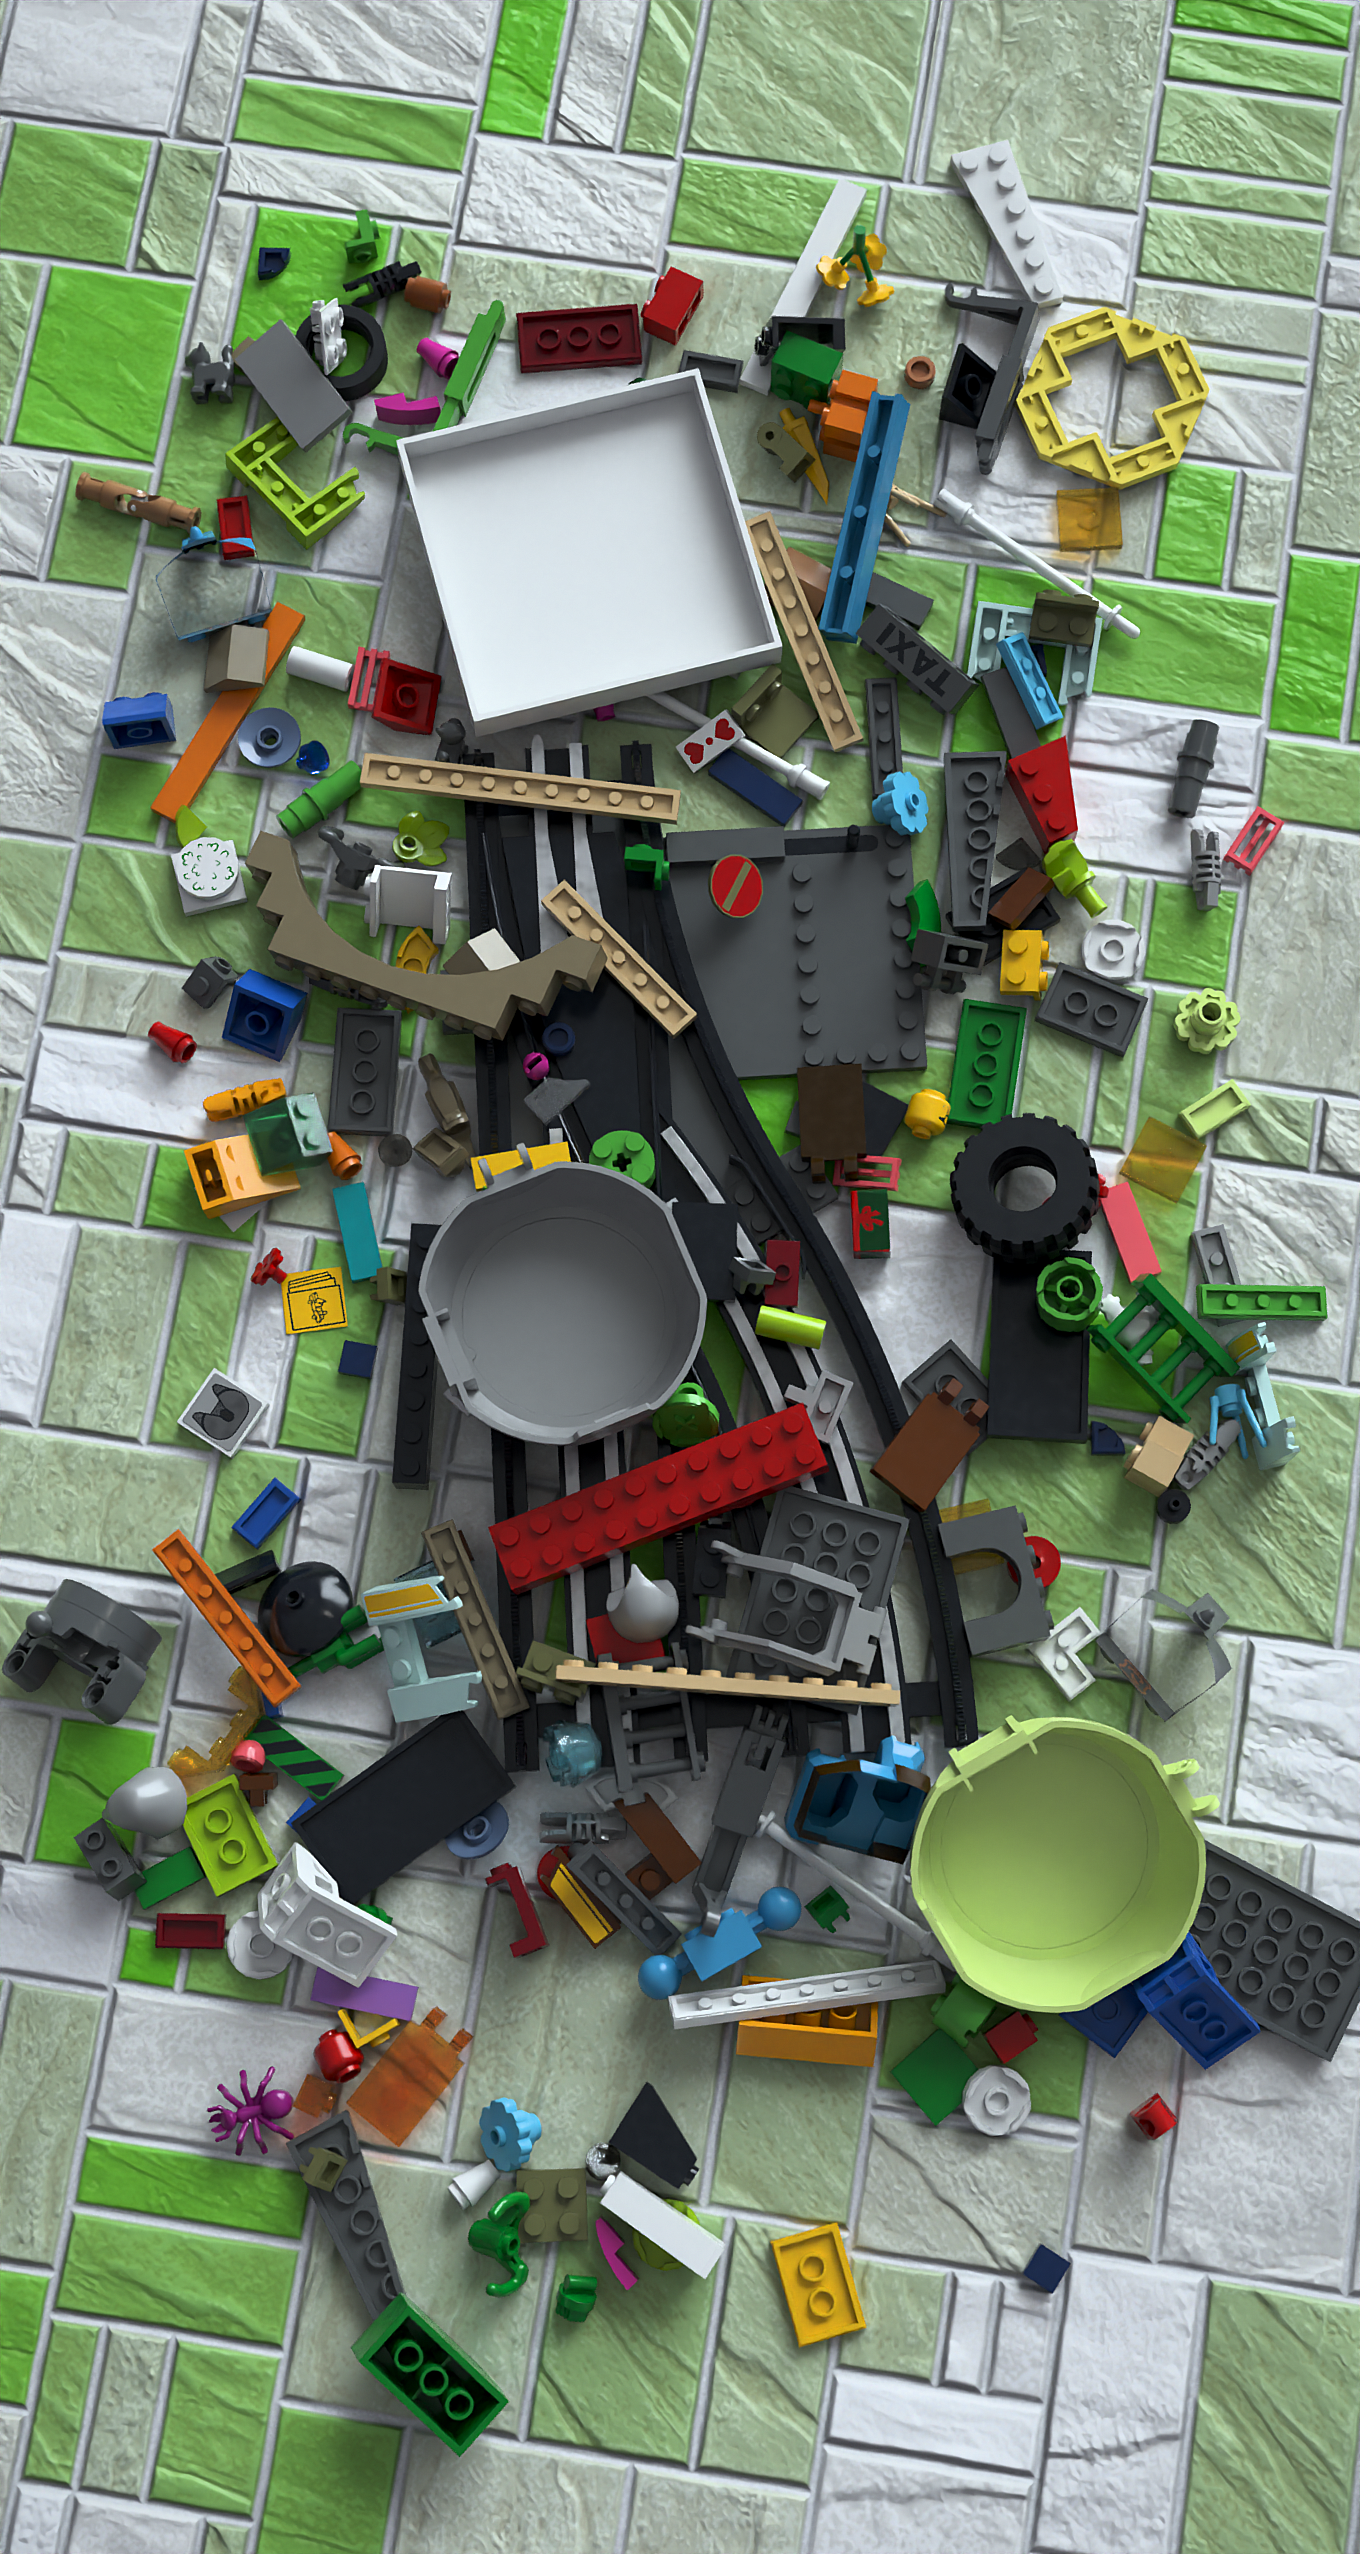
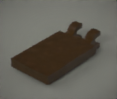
M862 1063L797 1068L802 1162H811L813 1184L826 1183L825 1161L844 1160L845 1182L858 1181L857 1159L867 1158Z

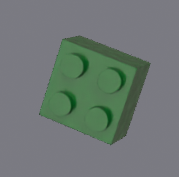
M787 330L771 361L770 392H773L782 400H792L802 404L807 410L811 399L830 404L829 394L834 380L839 381L842 373L843 353Z

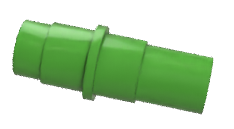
M351 760L310 789H303L301 796L276 815L277 821L287 835L294 839L319 821L329 819L328 815L362 788L360 785L362 772L360 767Z

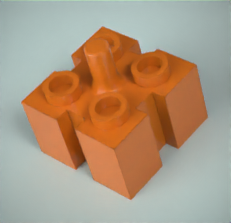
M842 370L839 381L834 380L829 394L830 404L813 399L810 400L808 411L822 415L820 421L822 428L819 440L823 441L824 454L856 462L872 391L877 392L878 379Z

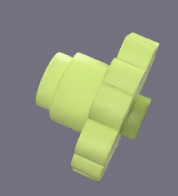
M1206 988L1202 991L1201 995L1190 992L1185 999L1180 1001L1177 1007L1179 1015L1176 1016L1173 1026L1176 1030L1177 1038L1181 1041H1188V1047L1191 1051L1209 1054L1213 1047L1217 1050H1225L1228 1044L1234 1041L1237 1036L1235 1027L1239 1024L1241 1017L1238 1013L1237 1005L1234 1002H1226L1224 992Z

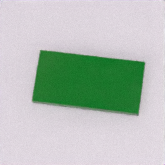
M963 999L948 1098L951 1109L946 1124L980 1129V1127L988 1122L995 1124L1002 1121V1116L1012 1114L1027 1008Z

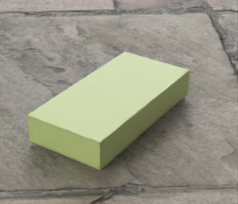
M1231 1079L1181 1111L1178 1117L1197 1142L1247 1110L1251 1104L1234 1080Z

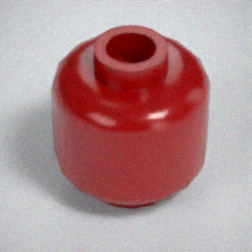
M332 2029L319 2037L320 2043L314 2049L313 2055L326 2080L342 2084L352 2080L361 2072L360 2067L364 2062V2055L360 2048H356L347 2031L338 2032L337 2029Z

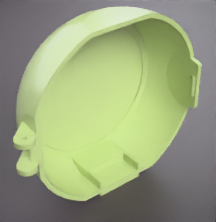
M1010 1715L1005 1718L1006 1724L960 1751H957L956 1748L949 1751L953 1761L943 1770L930 1788L916 1820L909 1863L912 1894L958 1975L966 1984L993 2000L1018 2009L1048 2013L1080 2011L1165 1963L1175 1954L1194 1922L1205 1884V1842L1193 1817H1202L1213 1812L1219 1807L1220 1802L1216 1795L1193 1799L1183 1779L1190 1777L1199 1769L1196 1759H1187L1163 1766L1152 1750L1133 1737L1113 1727L1094 1721L1068 1717L1036 1718L1018 1723Z

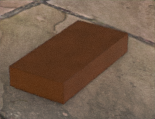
M1028 867L988 912L992 920L1014 931L1055 886L1052 878Z

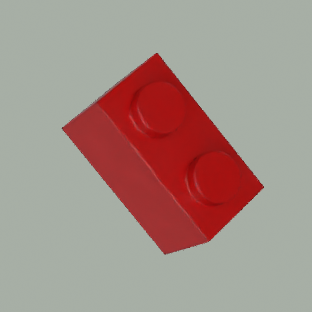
M671 266L665 276L661 275L659 277L652 300H647L642 308L643 331L676 346L704 297L703 281Z

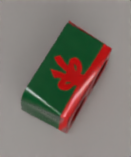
M887 1188L851 1191L854 1259L890 1258Z

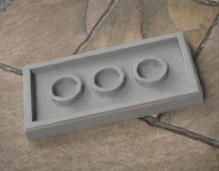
M282 319L235 359L305 452H308L353 413Z

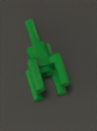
M358 1604L343 1615L341 1624L345 1629L337 1640L324 1650L307 1656L288 1667V1669L295 1678L315 1667H318L322 1674L338 1665L345 1666L347 1669H353L384 1651L381 1637L378 1638L374 1633L354 1645L348 1633L368 1622L365 1609Z

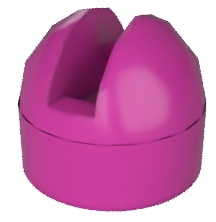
M538 1052L528 1054L523 1061L525 1075L532 1080L544 1078L549 1072V1062L546 1056ZM537 1059L542 1060L538 1064H536L531 1070L528 1068Z

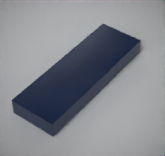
M729 748L720 755L708 770L710 777L777 824L783 826V828L803 804L801 798Z

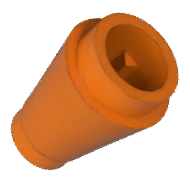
M329 1132L320 1139V1144L334 1176H339L341 1180H348L360 1172L362 1169L361 1157L336 1132Z

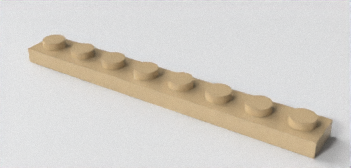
M768 511L745 521L760 572L834 753L864 741L771 512Z

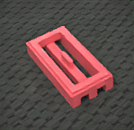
M365 647L358 648L348 699L349 709L373 712L374 701L373 704H368L376 660L382 661L384 657L390 659V651L383 650L382 653L378 652L377 649L371 648V651L365 650ZM365 658H367L369 662L360 703L357 702Z
M1257 806L1225 854L1223 860L1228 863L1229 861L1234 863V867L1244 869L1245 873L1250 876L1285 822ZM1258 817H1262L1264 819L1240 857L1235 855L1236 850ZM1269 823L1275 825L1251 863L1245 861Z
M867 1155V1158L857 1159L859 1163L892 1165L891 1171L858 1168V1175L890 1178V1183L861 1180L845 1182V1179H841V1174H844V1167H842L844 1160L835 1161L832 1184L834 1186L861 1189L887 1188V1191L898 1192L899 1167L902 1161L900 1158Z

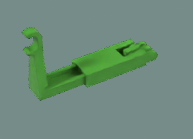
M494 300L487 315L478 313L444 391L445 403L433 431L457 426L460 417H466L506 322L502 301ZM351 423L343 431L345 444L351 442L350 438L353 434L368 437L369 440L366 442L369 453L375 447H378L398 456L396 440L403 439V437L382 432L360 423Z

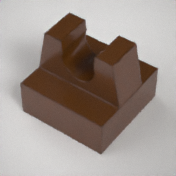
M278 1772L243 1773L239 1776L240 1790H250V1807L265 1806L268 1803V1790H274L278 1786Z

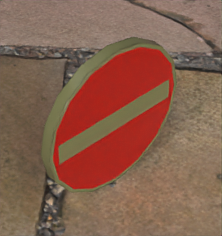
M730 854L719 859L711 868L708 878V893L713 905L721 914L729 918H744L752 914L760 905L763 895V880L759 869L751 859L743 855Z

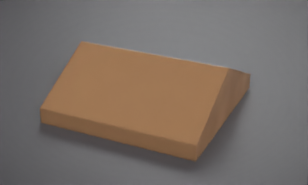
M788 547L786 551L816 622L823 610L832 569ZM764 584L769 603L775 608L767 586Z

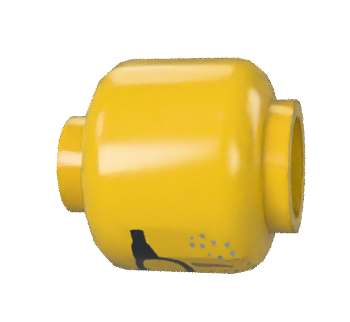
M922 1089L921 1092L911 1096L904 1122L912 1129V1135L921 1139H930L931 1135H939L944 1132L951 1109L950 1104L945 1100L946 1096L932 1089Z

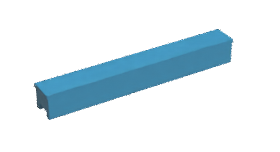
M873 391L871 394L818 628L829 641L857 644L858 636L855 633L860 628L910 409V403L905 400L902 394L895 393V396H887Z

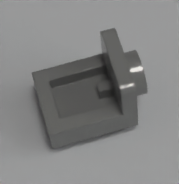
M216 956L200 960L182 989L203 1009L212 1006L226 984L235 982L239 976L232 970V966L227 960Z

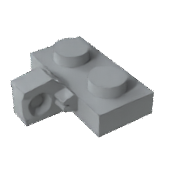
M822 1370L816 1387L808 1384L806 1389L802 1390L789 1384L783 1399L795 1405L803 1402L818 1441L828 1445L854 1382Z

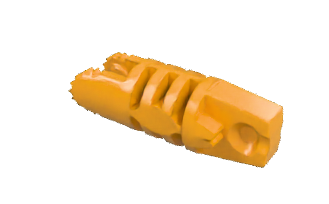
M281 1078L257 1081L251 1085L246 1084L244 1087H236L233 1090L229 1089L225 1092L214 1094L204 1099L202 1105L205 1111H207L209 1120L219 1122L220 1120L239 1117V1115H247L249 1112L254 1113L256 1110L267 1109L288 1098L284 1083Z

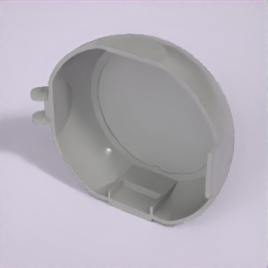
M524 1143L516 1145L522 1162L520 1166L492 1176L486 1159L478 1160L487 1189L465 1198L452 1211L438 1230L426 1255L419 1281L418 1292L428 1316L422 1320L447 1379L452 1396L460 1395L465 1409L475 1418L490 1428L524 1442L548 1446L581 1445L610 1436L646 1419L661 1408L676 1392L689 1372L702 1341L706 1322L707 1297L670 1208L651 1190L617 1171L582 1162L560 1161L534 1170Z

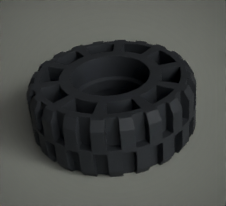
M1023 1113V1117L1015 1118L1012 1117V1114L1002 1116V1121L995 1124L988 1122L980 1127L981 1132L977 1136L971 1135L964 1142L965 1151L958 1152L953 1162L955 1171L950 1174V1187L952 1190L951 1200L961 1228L966 1231L967 1238L974 1245H981L983 1252L991 1257H996L999 1254L1002 1255L1004 1262L1014 1264L1017 1262V1259L1026 1260V1264L1038 1263L1039 1258L1048 1256L1049 1260L1060 1256L1059 1251L1067 1247L1070 1250L1079 1243L1078 1235L1080 1233L1087 1234L1092 1226L1091 1217L1097 1214L1100 1185L1095 1160L1090 1155V1149L1084 1139H1078L1076 1131L1067 1124L1060 1127L1057 1119L1046 1115L1043 1119L1036 1118L1035 1113ZM1023 1166L1039 1167L1054 1177L1056 1182L1054 1193L1047 1202L1033 1210H1010L1000 1205L995 1198L994 1190L997 1183L1006 1173L1015 1168Z

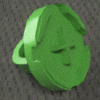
M684 1383L678 1387L676 1392L661 1408L653 1413L652 1427L657 1436L662 1440L664 1436L670 1440L672 1445L689 1448L709 1440L713 1435L714 1437L716 1436L719 1427V1413L715 1405L705 1399L700 1385Z

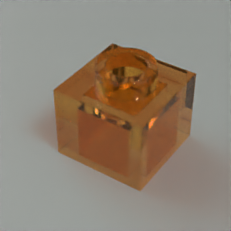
M312 2073L307 2074L292 2107L316 2118L322 2117L324 2112L329 2114L338 2094L333 2093L336 2084Z

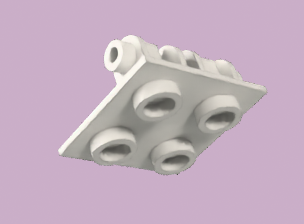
M337 298L331 300L326 306L323 300L313 301V307L310 308L312 325L319 324L313 326L312 331L320 332L319 335L313 336V340L321 341L314 343L315 359L319 360V365H324L325 375L332 372L344 360L347 354L346 341L341 337L340 328L343 325V311L341 307H338Z

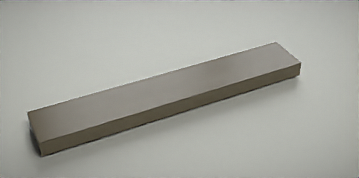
M453 1519L422 1531V1537L438 1576L443 1575L445 1578L441 1583L448 1600L451 1601L458 1596L462 1601L463 1606L454 1609L453 1613L476 1669L482 1673V1683L497 1720L499 1721L530 1708Z

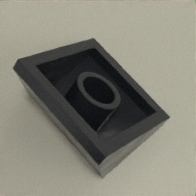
M964 343L958 344L941 399L939 420L977 429L997 372Z

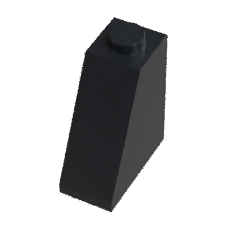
M646 2082L608 2143L675 2188L679 2189L682 2183L689 2186L699 2170L694 2165L697 2161V2156L654 2086Z

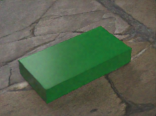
M189 1846L144 1870L142 1874L147 1882L136 1889L135 1893L143 1909L146 1910L206 1878L192 1847Z

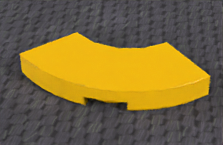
M419 925L402 943L397 954L395 967L427 974L430 963L439 953V949ZM405 1007L408 1014L413 1011V1009Z

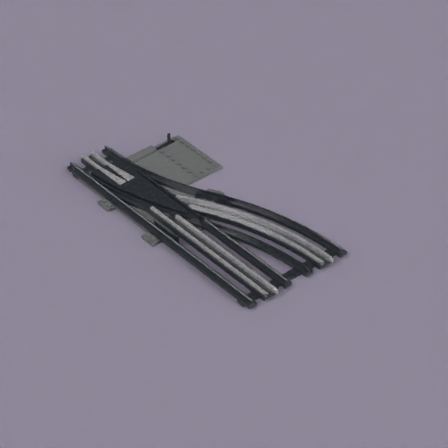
M535 734L532 739L531 748H525L526 772L590 779L588 745L569 743V748L544 750L541 736ZM639 740L632 741L633 745H620L622 780H610L607 782L655 787L652 744H639ZM474 749V754H462L463 765L474 766L475 764V766L482 767L483 764V767L495 768L494 752L481 753V749ZM639 755H641L642 769H641V767H640V756H639ZM632 756H633L634 769H632ZM464 800L470 940L495 928L521 962L533 958L567 939L571 934L541 905V900L565 880L697 1013V1018L673 1039L603 968L593 992L584 989L574 991L562 984L548 1016L539 1013L531 1016L517 1009L503 1041L493 1037L491 1040L482 1039L475 1035L473 1030L464 1027L462 1030H457L446 1025L444 1020H442L444 1035L474 1034L479 1156L517 1150L516 1145L524 1143L526 1148L568 1142L571 1162L589 1164L590 1152L598 1139L614 1131L636 1132L643 1136L654 1153L655 1179L649 1190L664 1201L671 1212L672 1202L738 1204L736 1257L757 1259L766 1265V1258L759 1246L767 1242V1240L783 1233L787 1241H800L802 1279L805 1280L807 1270L849 1356L885 1450L909 1418V1414L888 1360L860 1298L832 1244L814 1215L815 1212L836 1201L839 1195L827 1176L826 1183L813 1184L811 1162H802L801 1145L780 1157L778 1156L739 1081L797 1077V1068L861 1063L862 1074L927 1070L921 986H916L913 982L915 974L920 973V964L911 961L912 950L906 942L911 932V914L905 897L914 888L910 835L901 836L891 825L857 826L853 824L849 827L786 831H784L783 826L668 832L666 837H663L661 823ZM635 844H645L651 846L652 849L664 850V861L670 862L668 881L662 880L661 890H655V872L625 870V846L633 847ZM730 854L743 855L751 859L759 869L763 880V895L760 905L752 914L744 918H729L721 914L713 905L708 893V878L711 868L719 859ZM440 970V974L449 975L446 970ZM556 1022L569 1025L575 1035L573 1050L562 1057L549 1054L545 1050L542 1040L544 1030L550 1024ZM533 1052L545 1055L549 1062V1072L540 1080L528 1078L523 1070L525 1057ZM537 1059L528 1068L531 1070L536 1064H538L542 1060ZM625 1163L618 1164L620 1172L627 1171ZM747 1285L744 1294H740L735 1290V1303H713L738 1349L766 1415L770 1416L795 1406V1404L783 1399L789 1384L805 1390L808 1384L816 1387L822 1371L812 1348L755 1334L761 1306L765 1305V1285L759 1295H753L749 1292ZM772 1307L795 1313L793 1308ZM699 1346L696 1358L681 1384L695 1383L700 1385L705 1399L715 1405L719 1413L718 1433L715 1436L717 1437L737 1429V1426L701 1346ZM839 1417L828 1445L819 1442L828 1463L829 1471L793 1485V1487L870 1508L850 1443ZM491 1428L495 1524L528 1512L526 1448L524 1441L507 1436ZM624 1430L581 1445L558 1446L560 1498L626 1473ZM657 1436L658 1460L688 1448L677 1447L670 1444V1440L664 1436L663 1440ZM899 1496L905 1518L910 1519L908 1530L925 1600L937 1681L905 1683L901 1648L890 1593L886 1606V1617L880 1638L877 1639L876 1652L864 1688H871V1683L892 1684L891 1690L900 1691V1705L896 1707L860 1705L857 1716L802 1700L687 1692L697 1752H703L705 1762H708L707 1729L744 1727V1724L749 1725L756 1705L763 1707V1713L760 1717L762 1721H765L769 1709L776 1711L773 1721L774 1725H778L782 1713L789 1715L782 1736L785 1737L786 1744L781 1758L804 1757L810 1752L808 1723L841 1722L843 1754L876 1753L881 1740L891 1735L896 1737V1741L912 1745L909 1718L942 1716L944 1749L965 1748L979 1740L966 1632L962 1626L964 1622L952 1561L951 1558H944V1548L940 1533L937 1531V1525L941 1524L942 1520L936 1498L932 1500L924 1512H919ZM762 1498L749 1506L731 1510L743 1553L760 1556L769 1523ZM692 1525L662 1538L665 1579L669 1580L675 1588L679 1601V1614L676 1624L668 1632L669 1655H671L669 1646L672 1643L679 1642L680 1650H686L689 1666L687 1675L700 1676L701 1670H703L702 1640L685 1633L687 1625L701 1629L699 1596L692 1595L696 1556L695 1525ZM496 1550L499 1633L516 1672L518 1667L523 1668L534 1640L532 1589L518 1595L511 1590ZM630 1550L564 1576L567 1653L597 1664L586 1620L608 1614L606 1608L608 1594L626 1587L631 1570ZM747 1570L750 1584H752L755 1572ZM590 1684L583 1703L575 1701L573 1706L562 1702L537 1703L536 1692L522 1687L530 1708L503 1719L505 1771L507 1773L540 1771L538 1738L571 1737L573 1769L613 1767L600 1685ZM617 1686L618 1695L624 1694L625 1697L636 1696L637 1688ZM679 1702L629 1710L626 1715H621L623 1729L630 1728V1731L682 1723ZM956 1726H958L959 1740L956 1739ZM673 1738L674 1759L688 1757L686 1755L685 1738ZM787 1739L789 1740V1750L787 1749ZM524 1744H526L527 1764H525V1748H524ZM640 1744L632 1745V1749H627L629 1763L635 1762L636 1765H641Z

